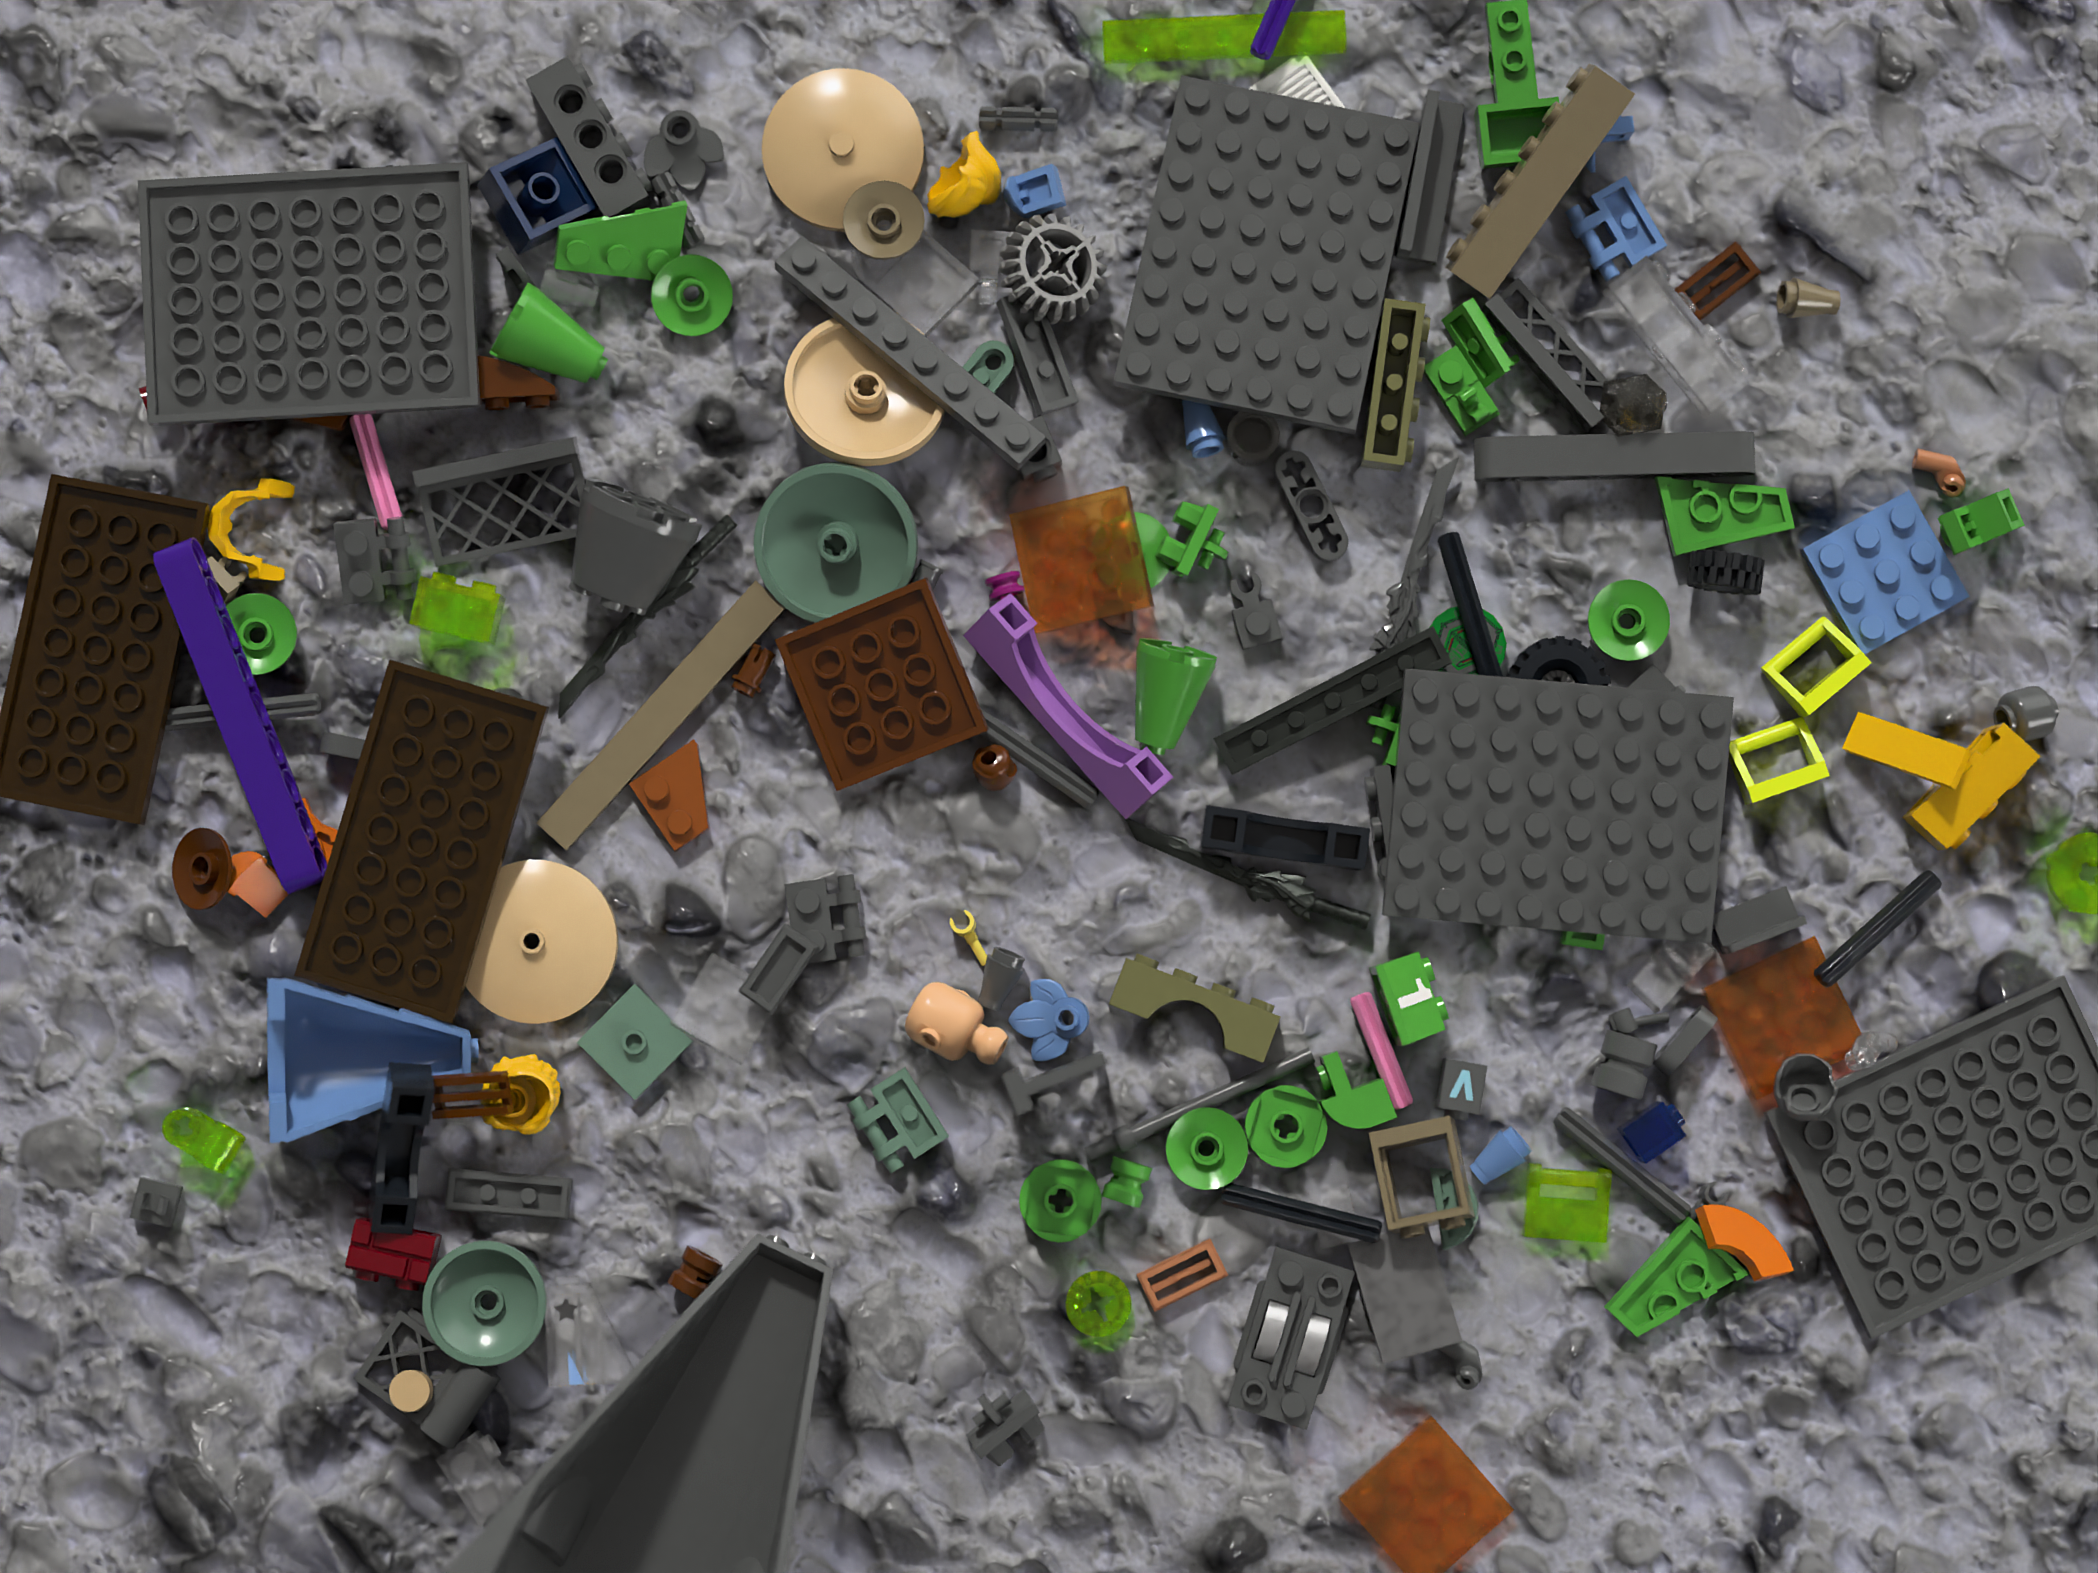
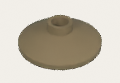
M875 181L862 186L849 198L843 213V227L851 245L863 255L874 259L888 260L906 254L918 243L924 230L925 218L921 202L910 189L892 181ZM882 220H887L892 226L890 229L882 231L877 228V224Z

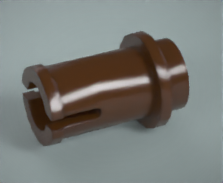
M757 644L752 645V649L738 675L733 674L732 676L734 682L731 688L753 699L755 693L762 691L759 686L773 660L777 657L766 648L762 650V647Z

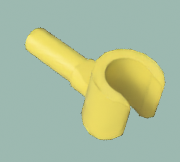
M964 910L970 919L969 926L963 930L958 929L952 918H950V926L956 935L965 938L981 966H984L987 954L975 933V919L969 911Z

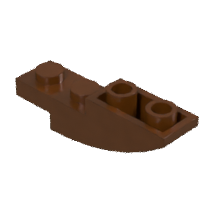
M478 355L480 405H485V410H508L509 403H525L526 408L540 409L550 407V401H560L558 389L540 376L519 366Z

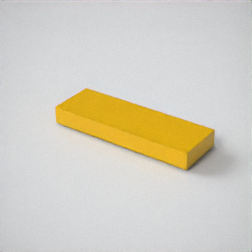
M1859 711L1842 747L1847 753L1956 790L1972 753L1965 747Z

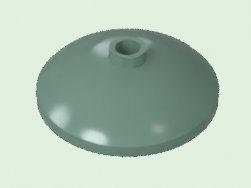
M496 1241L467 1243L446 1254L431 1271L426 1281L422 1298L424 1321L435 1343L452 1358L475 1366L502 1364L522 1354L539 1335L547 1313L546 1287L535 1264L518 1249ZM487 1294H491L496 1298V1306L492 1310L486 1309L483 1305V1298Z

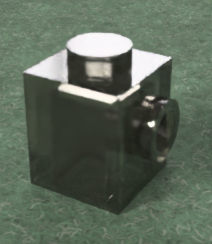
M1647 374L1604 381L1599 410L1604 416L1602 421L1618 437L1661 429L1663 414L1667 408V393Z

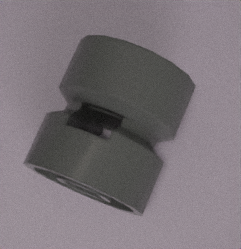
M1607 1030L1600 1051L1605 1057V1061L1596 1064L1591 1086L1642 1100L1648 1080L1643 1074V1070L1652 1067L1658 1045Z

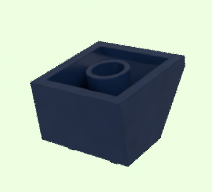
M558 137L489 168L477 184L517 255L556 237L559 225L580 221L598 208Z

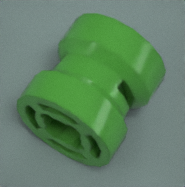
M1114 1156L1110 1166L1114 1176L1111 1177L1109 1182L1105 1183L1101 1196L1140 1208L1144 1197L1141 1192V1184L1149 1181L1152 1168Z

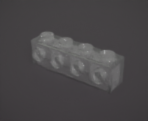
M1646 255L1608 285L1603 294L1699 413L1706 419L1750 383L1745 377L1748 372L1734 355L1729 357L1719 344L1722 343V340L1715 329L1707 323L1703 326L1695 316L1696 308L1689 297L1683 292L1677 294L1668 283L1670 276L1662 264L1656 260L1651 262Z

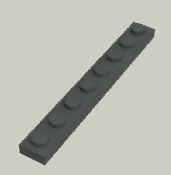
M801 236L775 261L774 269L1017 471L1045 444L1046 436L804 236Z

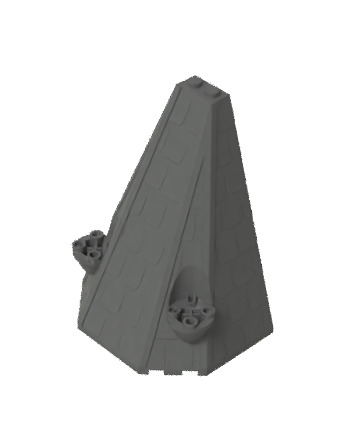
M757 1234L649 1349L644 1357L608 1393L595 1410L572 1432L556 1452L536 1471L524 1487L504 1507H500L497 1514L487 1516L483 1524L484 1530L446 1568L444 1573H785L833 1269L826 1266L825 1260L815 1254L805 1253L803 1255L790 1249L789 1244L779 1237L773 1235L765 1237Z

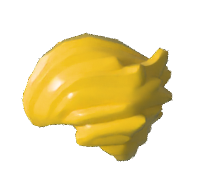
M535 1054L518 1056L513 1059L503 1056L500 1062L494 1064L490 1072L508 1071L514 1111L508 1115L481 1116L485 1124L492 1125L497 1130L518 1131L524 1135L542 1131L550 1122V1117L559 1102L561 1091L560 1083L557 1080L558 1072L549 1063L538 1060ZM499 1083L483 1084L482 1090L500 1089ZM502 1099L480 1100V1103H502Z

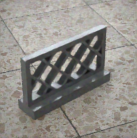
M576 436L412 471L415 486L418 487L436 567L576 537L577 528L568 529L556 521L567 501L577 507L580 506V502L571 497L577 487L580 499L585 486ZM572 463L575 481L567 493L546 481L555 466ZM548 468L543 477H540L536 473L532 472L534 470ZM526 473L539 482L527 502L507 490L516 474ZM508 476L502 486L492 480ZM485 481L499 490L487 510L467 498L475 483ZM468 485L463 494L453 489L454 487ZM543 485L563 497L552 517L531 505ZM446 490L459 500L449 516L445 518L433 510L429 493ZM503 493L524 506L512 525L507 524L491 513ZM463 502L483 514L472 534L451 522ZM528 509L548 522L540 536L529 538L516 529ZM435 518L444 523L440 528L439 532L437 530ZM488 518L508 530L499 545L489 546L476 538ZM552 525L561 530V532L547 534ZM449 526L468 540L460 553L443 556L440 538ZM512 533L522 539L507 543ZM472 542L482 547L481 549L467 551Z
M1098 1051L1024 1080L1019 1067L1004 1072L1002 1078L1015 1112L1019 1115L1033 1109L1034 1104L1030 1094L1107 1065L1103 1052Z

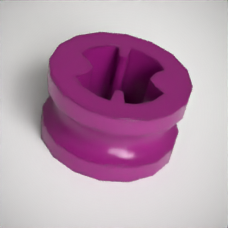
M1006 572L986 579V587H990L992 590L989 595L990 601L1002 600L1010 593L1016 596L1025 592L1024 586L1018 584V578L1021 577L1020 572Z

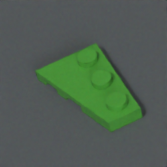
M685 200L671 203V206L656 209L644 208L634 210L635 213L615 217L603 216L559 225L554 268L654 281L658 271L667 262L680 256L688 204Z
M1661 476L1654 478L1673 557L1689 554L1691 551L1711 549L1795 528L1786 488L1722 484L1703 480L1690 481Z
M1687 1216L1611 1298L1604 1308L1634 1336L1639 1337L1678 1315L1680 1310L1702 1298L1710 1297L1717 1293L1719 1288L1733 1280L1738 1281L1750 1273L1726 1251L1722 1249H1708L1701 1227Z

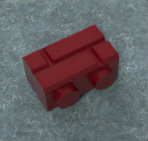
M358 1218L354 1223L345 1268L355 1270L354 1277L358 1279L378 1282L380 1276L394 1278V1286L419 1291L420 1284H426L431 1271L436 1265L442 1235L413 1229L412 1234L371 1232L369 1219Z

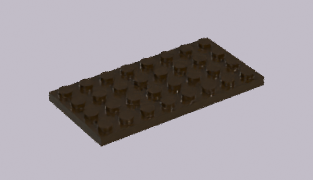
M51 474L0 712V797L145 825L184 641L156 570L153 556L159 550L192 537L196 538L203 548L212 505Z
M389 659L294 976L404 1008L448 1023L455 1022L549 707Z

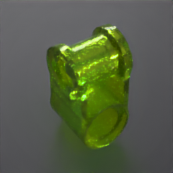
M183 1107L170 1112L164 1118L162 1124V1133L170 1144L193 1156L207 1168L223 1175L227 1173L247 1139L234 1128L216 1121L192 1107ZM188 1118L190 1119L188 1127L193 1131L181 1136L179 1134L181 1126L176 1122L177 1120L180 1121Z

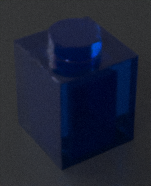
M1655 1101L1617 1128L1639 1162L1645 1164L1687 1136L1681 1128L1686 1122L1680 1112L1672 1103L1666 1106L1663 1101Z

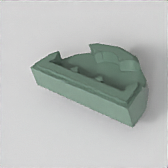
M1430 1168L1436 1210L1441 1211L1459 1207L1452 1171L1446 1168ZM1469 1183L1475 1217L1465 1219L1466 1226L1456 1229L1441 1230V1225L1439 1224L1443 1250H1448L1463 1243L1472 1234L1478 1221L1479 1202L1473 1187Z

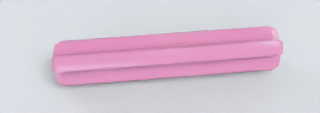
M371 414L353 415L349 421L381 527L384 530H388L387 519L402 517L373 417Z
M1364 992L1352 997L1350 1003L1378 1074L1384 1080L1394 1110L1411 1105L1413 1103L1412 1095L1372 994Z

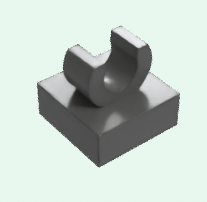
M140 1177L130 1218L169 1228L173 1227L183 1186Z

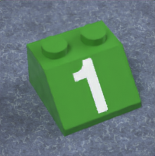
M1418 951L1369 967L1395 1045L1404 1046L1446 1030L1443 1021L1448 1020L1449 1016L1442 997L1438 996L1435 998L1429 982L1435 980V975L1428 957L1421 959Z

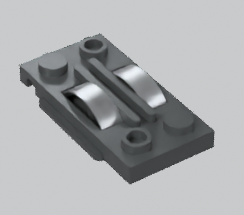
M1275 1246L1266 1278L1257 1284L1233 1364L1238 1370L1227 1402L1228 1406L1307 1430L1317 1395L1322 1394L1325 1390L1347 1318L1348 1309L1345 1303L1355 1274L1354 1270Z

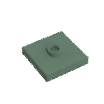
M634 984L576 1043L634 1100H637L694 1041L638 985Z

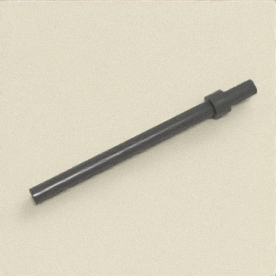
M1308 1047L1132 1127H1129L1128 1124L1112 1131L1114 1135L1085 1147V1152L1090 1163L1118 1150L1124 1153L1137 1147L1136 1142L1172 1127L1183 1114L1197 1108L1217 1107L1315 1063L1314 1057Z

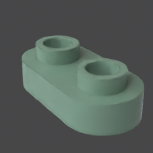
M987 341L976 349L962 368L995 394L1012 373L1014 358L1010 348L1000 341ZM990 357H997L1001 360V366L997 370H990L986 366V361Z

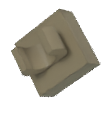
M211 556L207 560L226 606L234 600L238 589L245 581L247 573L242 571L237 576H231L226 569L230 566L232 559L222 557L217 562Z

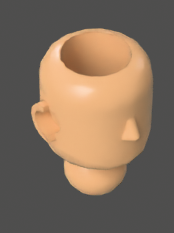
M942 982L929 983L920 991L909 1010L905 1022V1030L910 1039L951 1061L959 1060L968 1051L976 1054L981 1063L994 1065L1004 1052L1009 1039L1003 1029L987 1027L982 1024L985 1015L983 1007L978 1001L970 997L965 991L955 989Z

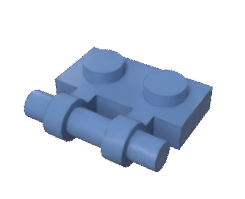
M1627 176L1589 198L1596 210L1595 213L1586 217L1579 204L1565 212L1573 225L1570 228L1576 239L1580 238L1591 256L1588 259L1594 270L1599 269L1606 282L1620 274L1612 261L1620 255L1623 256L1629 268H1632L1667 247L1665 240ZM1601 224H1604L1615 242L1607 248L1603 246L1594 231Z

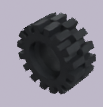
M1691 551L1687 586L1723 594L1758 595L1761 594L1765 560L1752 555H1741V553Z

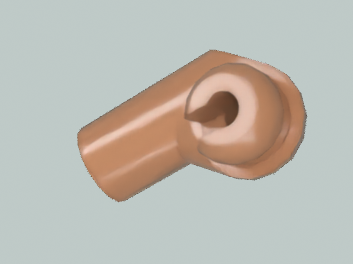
M1917 448L1912 468L1931 472L1939 488L1946 496L1954 498L1961 495L1966 486V480L1957 461L1948 455Z

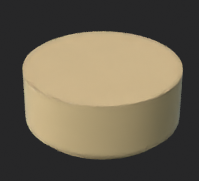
M419 1370L402 1371L391 1381L389 1396L394 1406L399 1410L405 1412L419 1411L430 1403L433 1396V1384L430 1378Z

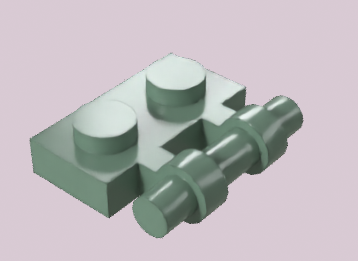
M906 1067L870 1089L878 1101V1104L871 1109H868L861 1096L846 1104L855 1117L852 1120L858 1131L863 1130L875 1149L872 1151L874 1157L878 1162L882 1160L890 1174L904 1166L896 1153L898 1149L906 1145L915 1159L949 1137ZM884 1114L887 1115L899 1134L891 1140L887 1139L876 1119Z

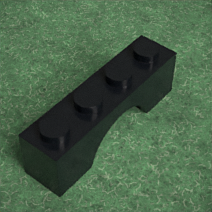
M1206 805L1199 848L1362 871L1365 870L1371 828L1295 820L1245 810Z
M389 1062L368 1200L371 1232L412 1234L418 1200L420 1148L425 1126H429L434 1096L431 1065Z

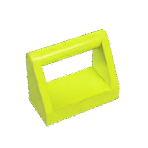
M1822 616L1760 669L1800 717H1806L1868 667L1871 661L1825 616ZM1827 635L1846 660L1806 694L1802 695L1780 672L1823 636Z
M1802 716L1730 741L1728 758L1745 805L1830 776L1824 758ZM1798 735L1809 766L1754 784L1741 754Z

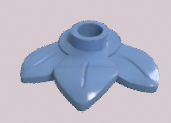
M1051 979L1033 980L1030 985L1033 1001L1025 1002L1018 1006L1011 1013L1008 1021L1018 1033L1033 1038L1032 1059L1035 1061H1048L1058 1058L1066 1052L1071 1038L1081 1035L1087 1029L1090 1016L1086 1005L1077 998L1068 997L1058 982ZM1065 1010H1069L1074 1016V1021L1070 1026L1066 1025L1062 1020V1014Z

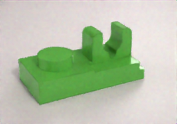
M1474 298L1462 303L1441 320L1484 388L1501 378L1511 370V367L1519 362L1520 359L1517 354L1510 358L1507 356L1502 348V345L1508 341L1507 337L1501 335L1496 338L1493 328Z
M1457 345L1424 366L1423 374L1465 437L1500 415L1496 405Z

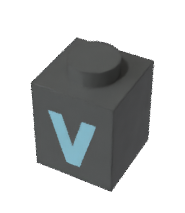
M1443 1058L1435 1107L1444 1108V1116H1451L1453 1119L1468 1121L1469 1113L1479 1115L1488 1066Z

